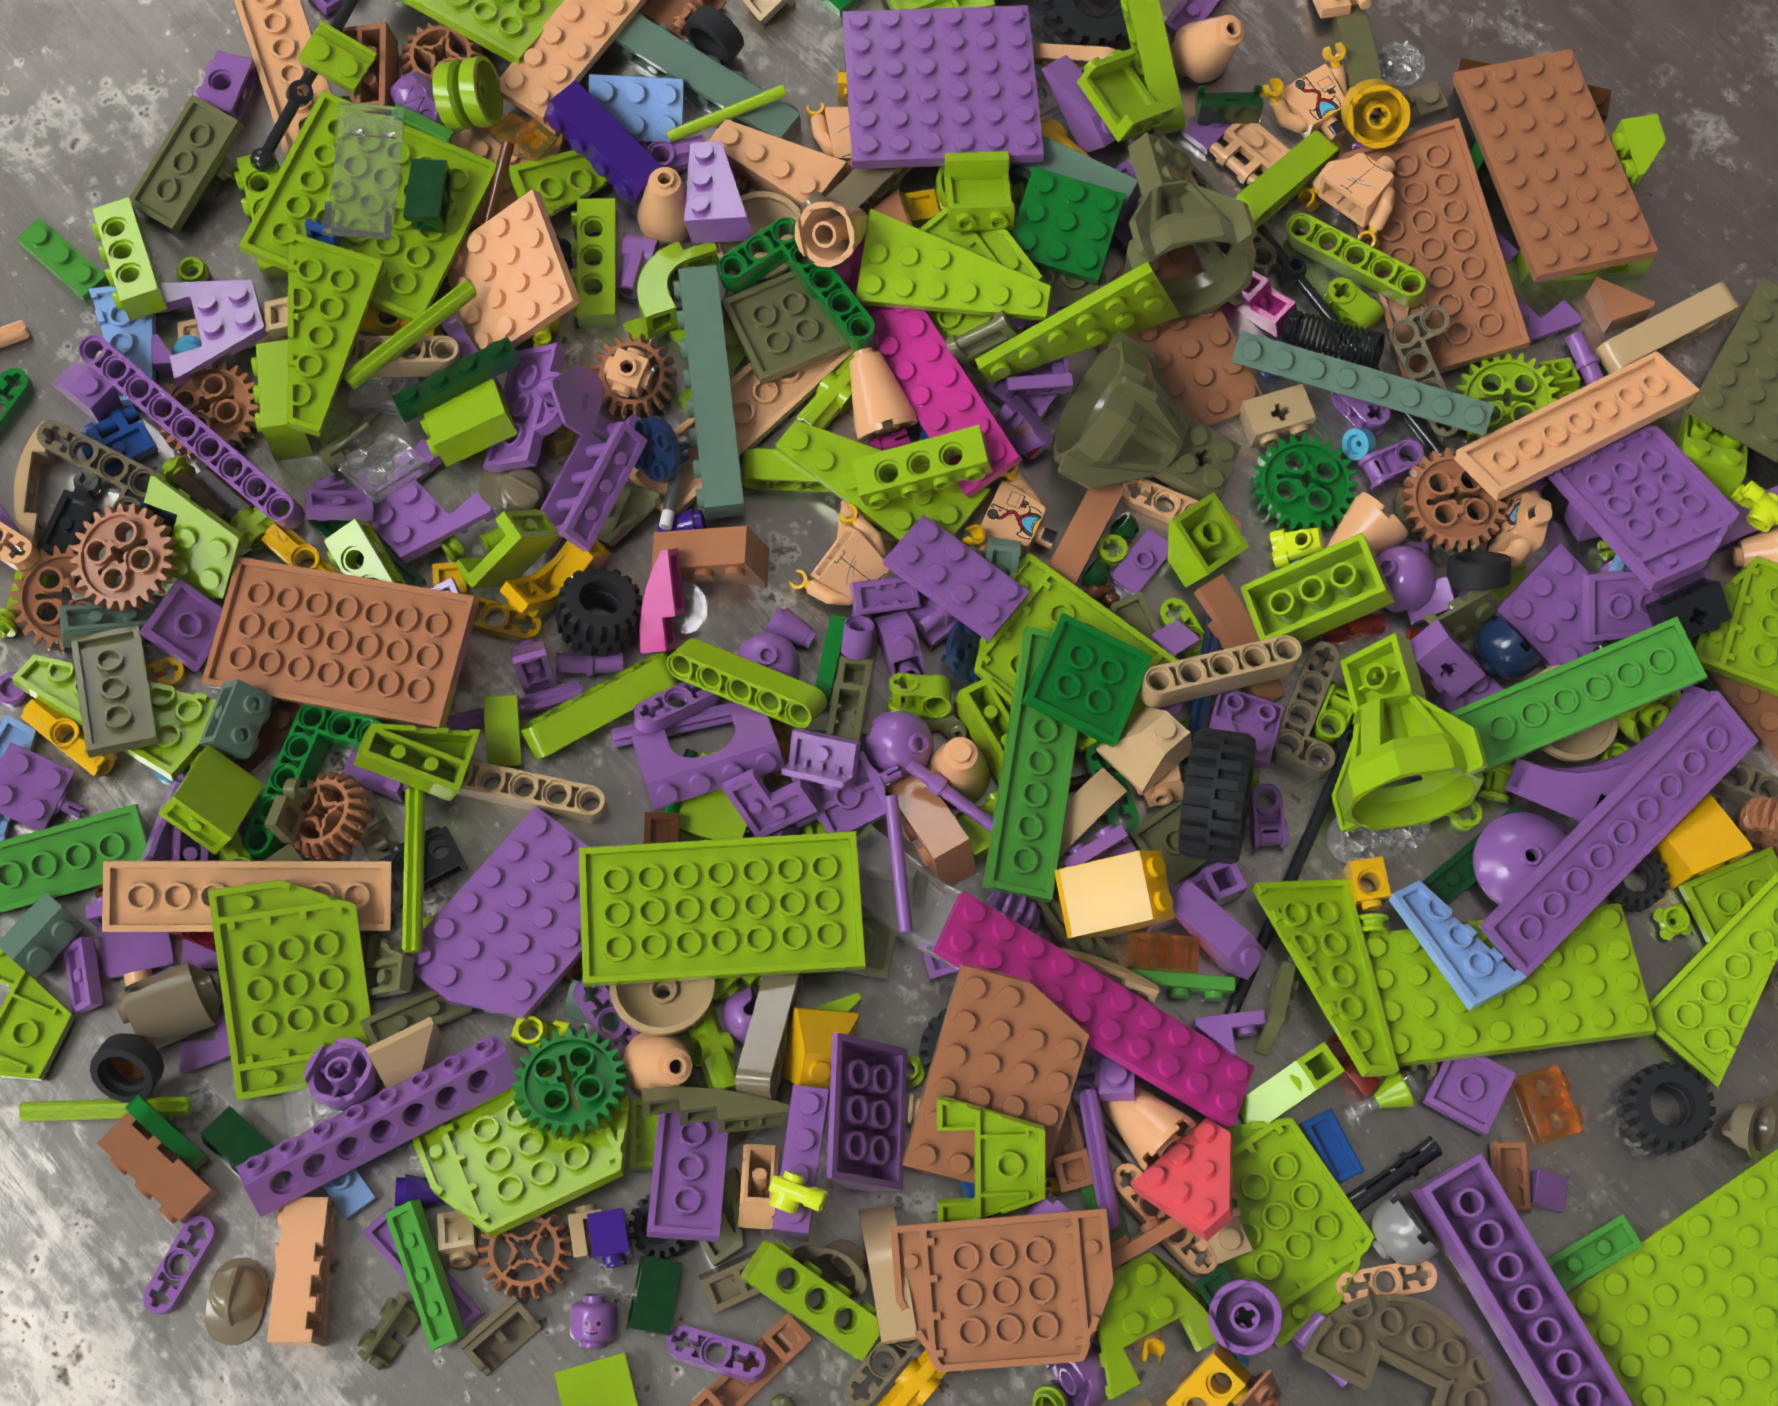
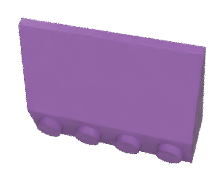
M842 1033L832 1034L827 1179L848 1189L866 1192L903 1190L904 1166L902 1159L905 1142L908 1049Z

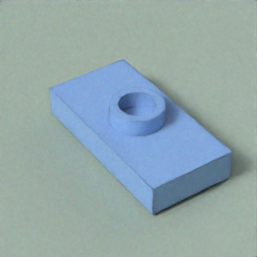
M356 1168L322 1185L347 1220L377 1199Z

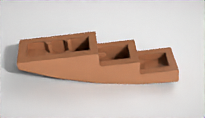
M1117 484L1093 490L1088 489L1048 565L1075 586L1082 576L1095 548L1098 546L1126 490Z
M1221 574L1194 592V595L1212 619L1207 626L1214 636L1219 639L1223 649L1260 641L1253 621L1224 574ZM1246 661L1250 666H1258L1255 662ZM1280 679L1242 687L1245 693L1271 702L1285 695Z

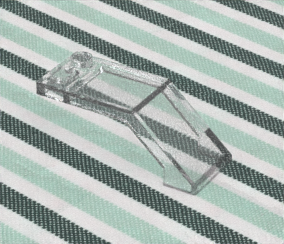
M349 102L339 103L333 184L329 201L325 202L323 235L391 240L399 196L405 121L404 107Z
M868 824L857 837L861 907L907 944L959 971L958 967L934 954L933 950L956 898L961 891L943 883L904 852L913 932L899 933L889 839L871 824ZM983 898L982 902L999 911L997 908H995L992 904H990L987 900Z

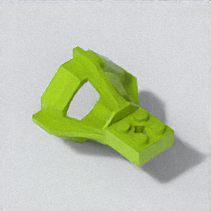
M1394 633L1341 660L1340 663L1354 713L1352 723L1354 724V731L1331 795L1340 830L1351 832L1359 827H1364L1372 831L1426 825L1443 816L1452 819L1461 816V808L1472 804L1483 784L1482 770L1488 766L1479 731L1426 699L1410 639ZM1419 774L1422 777V780L1413 783L1378 788L1402 778Z

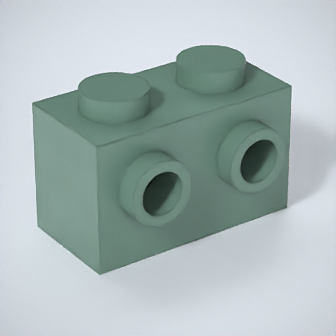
M239 679L224 682L199 744L204 747L209 744L233 761L249 758L254 754L259 745L258 734L262 725L270 717L271 708L269 706L273 696Z
M45 892L0 940V949L34 978H37L52 965L57 955L77 938L78 933L85 925Z

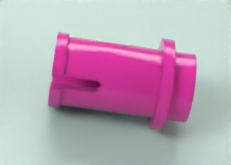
M905 427L879 438L877 435L873 436L874 440L868 441L869 446L882 451L911 443L909 437H907Z

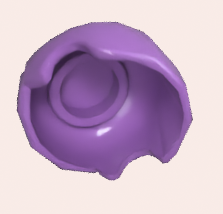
M752 987L734 993L728 997L723 1006L724 1024L730 1035L740 1043L745 1042L757 999Z

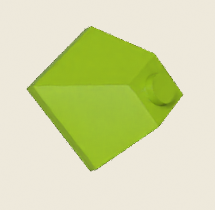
M1212 492L1168 521V561L1185 588L1209 575L1249 547L1215 492Z

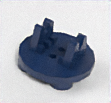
M651 416L635 422L634 430L648 441L634 467L642 469L643 473L653 481L662 482L672 479L678 470L679 464L688 461L689 456L682 452L689 449L690 444L686 441H678L671 425L663 418Z
M958 620L949 632L946 642V654L942 656L940 661L944 664H949L948 669L963 682H978L981 679L974 673L981 636Z

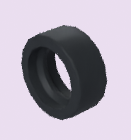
M708 5L699 6L684 25L685 34L697 50L707 56L712 55L716 57L722 65H728L744 46L743 36L737 26L724 13Z
M1483 551L1453 554L1447 558V577L1450 586L1465 590H1491L1506 587L1511 582V557L1498 552Z
M118 1033L108 1037L100 1046L91 1060L89 1071L92 1081L102 1093L122 1103H130L138 1094L146 1099L153 1092L163 1075L164 1063L162 1055L156 1047L145 1038L134 1034ZM109 1057H122L130 1060L143 1072L144 1079H132L122 1075L111 1064Z

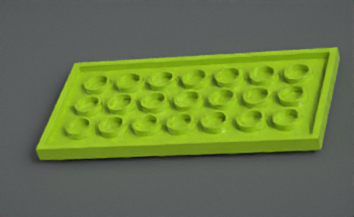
M856 831L579 848L584 987L865 969Z
M1619 903L1598 905L1522 984L1471 1011H1468L1410 929L1389 931V934H1380V932L1363 934L1398 1067L1653 1035L1657 1030L1622 905ZM1484 920L1461 922L1464 925L1468 923L1477 931L1476 937L1487 947L1497 949L1479 927ZM1504 957L1503 961L1507 965H1509L1514 971H1516L1513 968V966L1508 962V960Z

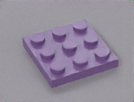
M1561 543L1555 545L1506 596L1494 612L1524 640L1529 650L1532 648L1543 661L1542 663L1547 668L1563 665L1592 653V650L1603 642L1582 640L1583 574L1589 572Z

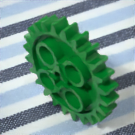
M1307 433L1303 434L1301 441H1297L1296 437L1291 434L1288 444L1279 438L1276 448L1269 445L1265 451L1266 455L1259 456L1257 463L1260 466H1255L1252 474L1256 478H1253L1251 482V487L1257 488L1252 498L1262 500L1257 508L1258 511L1266 509L1269 511L1265 520L1278 519L1276 528L1280 529L1286 524L1289 525L1288 532L1294 531L1295 528H1300L1301 530L1319 527L1321 529V525L1329 532L1334 525L1333 521L1340 524L1344 517L1343 514H1346L1350 504H1352L1357 496L1352 492L1356 491L1358 487L1357 482L1350 481L1354 479L1357 473L1356 470H1347L1351 459H1340L1343 449L1341 448L1333 452L1330 450L1333 441L1330 440L1323 446L1320 444L1319 435L1316 436L1313 442H1309ZM1286 462H1294L1300 469L1292 470L1286 465ZM1325 471L1331 478L1323 479L1317 472ZM1302 482L1307 483L1306 488L1302 486ZM1277 491H1287L1292 498H1282ZM1309 500H1318L1323 507L1315 508L1310 504Z
M569 1027L566 1030L565 1037L560 1038L558 1032L554 1030L552 1041L548 1042L541 1036L540 1043L542 1047L537 1049L529 1045L528 1049L532 1056L530 1058H519L524 1069H515L513 1072L516 1079L519 1080L511 1085L514 1092L517 1093L513 1100L516 1106H521L518 1111L522 1119L528 1117L527 1122L531 1129L539 1125L538 1129L543 1136L552 1129L555 1140L560 1138L563 1131L567 1133L569 1140H573L575 1131L578 1130L581 1131L584 1137H588L587 1127L592 1125L597 1131H600L599 1120L603 1118L606 1121L612 1122L613 1119L609 1110H621V1105L616 1098H625L627 1096L625 1088L622 1087L628 1084V1078L623 1073L627 1069L624 1061H620L621 1055L619 1050H612V1044L609 1039L601 1042L598 1032H595L588 1038L585 1028H582L578 1036H574ZM562 1057L567 1059V1065L573 1078V1086L580 1104L579 1110H574L573 1101L567 1089L568 1084L560 1063ZM581 1059H590L584 1066H575ZM556 1070L552 1076L548 1078L542 1077L544 1072ZM591 1089L599 1090L593 1097H584ZM556 1101H565L558 1109L550 1108Z

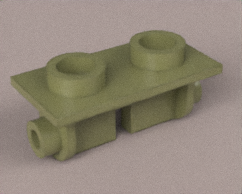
M400 1292L395 1299L390 1297L385 1302L379 1313V1316L382 1318L374 1329L369 1328L363 1334L358 1343L360 1350L357 1355L365 1362L369 1356H372L368 1363L378 1370H381L384 1365L388 1366L390 1364V1361L402 1345L392 1338L394 1332L396 1331L407 1338L420 1319L415 1303L410 1301L405 1306L408 1299Z

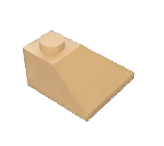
M1145 706L1126 722L1116 746L1112 748L1102 743L1096 748V751L1135 788L1144 794L1190 754L1192 747L1191 732L1167 711Z
M428 1017L365 1049L385 1087L391 1088L409 1079L413 1074L432 1067L444 1035L432 1017Z

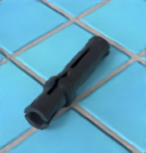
M1431 1136L1426 1137L1424 1141L1407 1153L1404 1151L1396 1155L1397 1160L1373 1175L1350 1193H1347L1346 1196L1360 1214L1362 1210L1386 1195L1409 1177L1412 1179L1417 1177L1420 1169L1437 1157L1442 1156L1440 1146Z

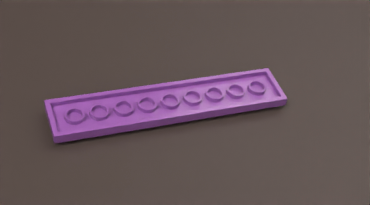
M1710 691L1479 925L1480 929L1515 970L1519 969L1528 977L1758 742V739L1719 691Z

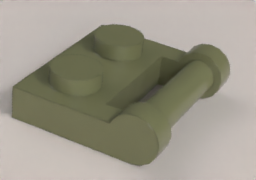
M1002 310L994 314V319L958 337L957 335H952L946 338L945 342L952 356L975 376L982 373L975 361L976 358L1022 332L1010 321L1007 313Z

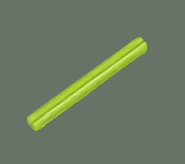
M468 280L463 281L354 364L343 374L346 383L355 389L475 298L477 290L474 285Z
M409 787L405 791L402 949L408 954L420 953L423 948L425 792L413 787Z
M190 1097L145 1099L165 1117H184L192 1114L193 1103ZM114 1099L23 1102L19 1107V1118L21 1121L26 1122L121 1119L128 1112L125 1107L129 1103H122Z

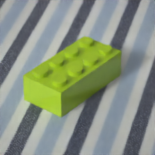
M1363 532L1240 586L1260 641L1281 635H1289L1303 643L1395 602L1374 549Z

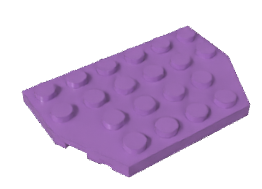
M1644 426L1546 476L1650 592L1705 568L1737 522L1740 514L1732 503L1658 426Z
M535 806L423 930L422 951L410 954L414 957V975L450 1005L459 1007L463 1005L483 1009L484 1012L503 1013L513 1018L526 1020L582 957L579 848L588 846L543 810Z

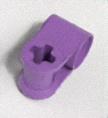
M1335 392L1331 393L1334 406L1355 428L1364 427L1366 423L1365 428L1369 429L1375 438L1381 436L1386 426L1385 423L1389 420L1391 414L1390 408Z
M1406 439L1387 448L1373 451L1362 457L1357 463L1359 468L1365 470L1371 482V491L1378 492L1406 479L1407 476H1411L1409 471L1414 465L1419 467L1418 461L1424 456V450L1419 442ZM1400 455H1409L1414 462H1404Z
M1261 783L1252 791L1249 803L1248 817L1249 828L1251 829L1249 832L1251 847L1253 850H1259L1260 846L1280 845L1281 848L1288 847L1289 832L1284 814L1281 790L1272 783ZM1265 794L1269 796L1272 801V807L1265 808L1260 806L1257 801V795Z

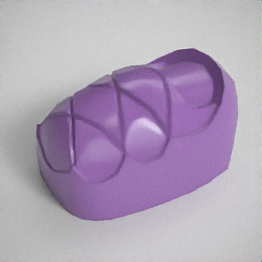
M416 71L407 73L389 89L394 106L398 103L445 126L436 109L432 82L422 73Z

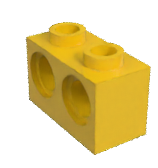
M1219 1344L1172 1392L1166 1404L1168 1406H1194L1191 1398L1198 1397L1203 1399L1207 1406H1226L1230 1401L1237 1405L1250 1390L1246 1384L1252 1374ZM1219 1372L1227 1374L1232 1381V1385L1225 1386L1220 1384L1215 1374Z

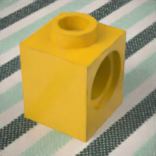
M1383 856L1349 861L1344 867L1345 879H1349L1356 907H1362L1363 911H1373L1382 908V904L1391 897ZM1368 879L1372 881L1375 886V892L1365 891L1360 884V880Z

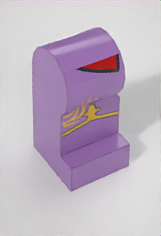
M1018 394L1010 399L994 415L1008 438L1015 443L1020 453L1029 459L1037 458L1053 442L1051 431Z

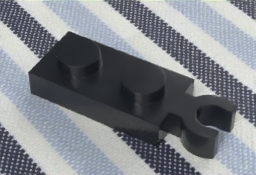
M81 471L76 473L73 479L75 489L73 492L63 490L37 545L39 551L43 549L48 555H53V548L57 545L62 554L66 553L68 545H79L81 540L77 538L75 533H85L86 528L83 522H90L98 505L91 498V496L96 495L101 490L102 482L98 477L95 476L90 485L83 486L86 476Z

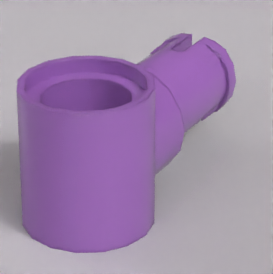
M852 609V616L844 621L841 653L845 657L853 660H862L869 657L874 632V622L871 620L873 614L854 616Z

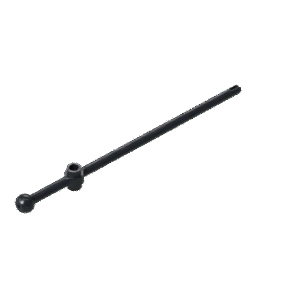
M344 0L330 26L342 32L359 0ZM306 68L300 80H295L288 86L286 90L287 104L263 147L257 148L251 153L250 163L256 170L266 173L274 168V153L299 107L306 106L312 100L314 95L312 84L318 73Z
M1263 224L1260 225L1256 230L1276 250V261L1281 266L1279 272L1281 282L1287 287L1297 286L1321 317L1324 316L1326 320L1330 318L1331 321L1334 319L1337 322L1341 321L1305 277L1307 267L1304 259L1299 256L1289 257ZM1339 326L1335 334L1336 336H1338ZM1344 326V329H1343L1342 334H1341V337H1340V341H1341V342H1342V339H1343L1345 326ZM1348 331V334H1347V337H1346V340H1345V344H1344L1345 347H1346L1347 342H1348V338H1349L1350 331ZM1354 336L1352 337V340H1351V343H1350L1349 352H1350L1351 347H1352V345H1353ZM1357 341V343H1356L1354 355H1355V353H1356V350H1357V347H1358V344H1359L1358 341ZM1397 411L1429 452L1432 453L1436 450L1441 456L1444 448L1421 419L1417 416ZM1461 478L1465 487L1473 489L1470 480Z
M1351 724L1350 728L1346 729L1336 742V748L1339 753L1282 881H1297L1333 801L1331 795L1350 746L1347 741L1351 742L1353 738L1354 724ZM1266 917L1256 939L1265 951H1267L1275 933V928L1268 917ZM1260 965L1248 980L1239 978L1224 1014H1229L1233 1003L1237 1004L1234 1013L1240 1012Z

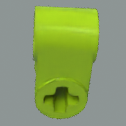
M1338 277L1332 280L1322 297L1342 323L1347 322L1348 325L1351 323L1353 327L1358 325L1359 328L1363 326L1364 330L1367 327L1371 330L1384 316L1382 306L1348 278Z
M897 673L890 677L889 689L891 690V698L887 702L889 712L907 711L919 717L933 719L946 717L950 713L951 682L945 676L938 674ZM903 682L905 683V689L901 688ZM901 701H904L903 708L901 707Z
M1334 681L1330 682L1310 732V737L1322 741L1331 747L1336 745L1337 740L1342 736L1354 715L1348 691L1337 687ZM1321 725H1330L1335 730V734L1326 733Z

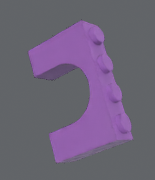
M738 703L728 706L735 735L726 747L704 757L690 758L676 754L670 748L664 729L656 733H641L632 736L631 738L653 809L655 810L721 789L724 782L754 768L758 776L782 770L784 763L768 716Z
M793 1084L780 1176H783L784 1171L787 1170L805 1177L803 1184L816 1187L821 1144L824 1137L829 1104V1089ZM801 1203L796 1214L775 1208L772 1228L774 1238L809 1242L814 1210L803 1206Z

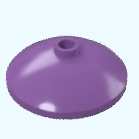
M1519 812L1495 819L1482 831L1473 851V869L1480 887L1491 900L1500 905L1566 838V835L1554 823L1536 814ZM1525 853H1533L1535 862L1528 861Z

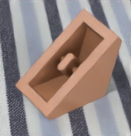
M1597 276L1585 295L1603 334L1644 321L1655 304L1653 300Z

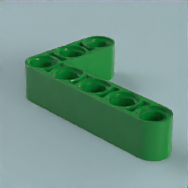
M782 217L720 258L718 269L724 288L730 292L745 290L785 263L852 350L858 351L874 347L876 333L872 317L833 267H820L813 264L815 263L813 261L807 264L798 263L801 259L808 257L802 255L795 241V224L797 221L794 219ZM784 235H793V236H794V237H793L792 239H790V240H781V239H780V238H781L782 236H784ZM759 252L767 253V255L762 258L754 257V255ZM733 269L741 270L739 274L734 276L727 274ZM821 282L831 283L826 288L817 287ZM841 305L849 307V309L844 312H838L835 310L838 306ZM859 329H864L868 331V333L864 336H856L853 334L855 331Z
M303 705L297 713L243 835L242 845L245 851L258 861H264L289 844L282 843L264 826L276 795H283L285 781L288 778H299L301 783L298 788H307L308 779L317 780V776L332 745L358 752L363 735L371 723H383L368 716ZM321 718V721L317 725H315L317 720ZM350 727L349 731L343 734L345 729ZM308 748L307 752L303 756H301L303 751ZM267 841L265 847L260 849L261 845Z

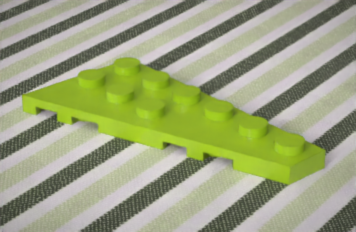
M798 420L794 421L775 444V448L817 479L847 504H853L860 514L897 542L906 535L923 514L955 536L991 491V489L984 487L969 498L964 494L959 484L955 482L950 488L944 490H935L933 488L922 491L919 496L905 499L900 497L889 500L888 504L881 507L865 506L858 494L851 459L882 450ZM921 465L917 468L916 473L923 474L928 471L929 467ZM894 472L888 474L885 477L884 482L889 483L894 481L897 478L898 473Z

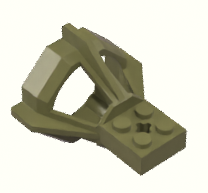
M1146 132L1128 146L1142 197L1139 198L1138 208L1129 221L1133 239L1129 241L1124 274L1147 261L1153 269V263L1156 258L1175 248H1183L1190 244L1194 247L1206 271L1179 280H1160L1176 306L1180 317L1211 313L1226 302L1238 306L1243 302L1241 291L1251 284L1256 258V250L1252 239L1256 237L1257 232L1248 204L1198 186V183L1193 178L1190 168L1192 162L1189 156L1184 151H1179L1170 146L1164 139H1158ZM1216 241L1232 244L1225 257Z
M1117 332L1113 335L1109 347L1097 355L1070 394L1053 435L1054 461L1059 463L1058 472L1089 490L1147 477H1155L1198 501L1212 492H1215L1219 500L1221 499L1242 446L1182 412L1173 399L1151 349L1122 332ZM1118 452H1120L1119 455H1118L1117 460H1116V461H1112V460L1114 459V457L1116 456V454H1117Z

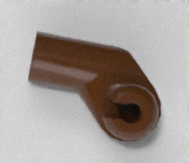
M1092 585L1083 591L1097 602H1103L1107 608H1110L1112 603L1120 600L1119 594L1115 592L1116 588L1112 585Z

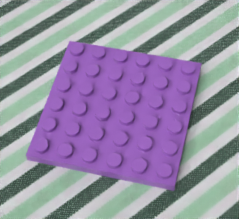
M1028 5L842 11L852 169L944 166V153L1008 151L1009 164L1043 162L1044 150Z

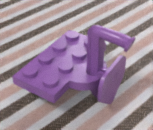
M559 343L516 351L521 363L508 370L503 394L518 434L489 447L483 468L491 473L536 466L541 453L543 437L554 432L562 424L579 435H588L595 432L604 438H609L617 422L612 423L599 414L604 395L603 383L599 376L582 365L573 367L560 374L566 348ZM632 415L624 422L634 429L635 422L641 420V418Z

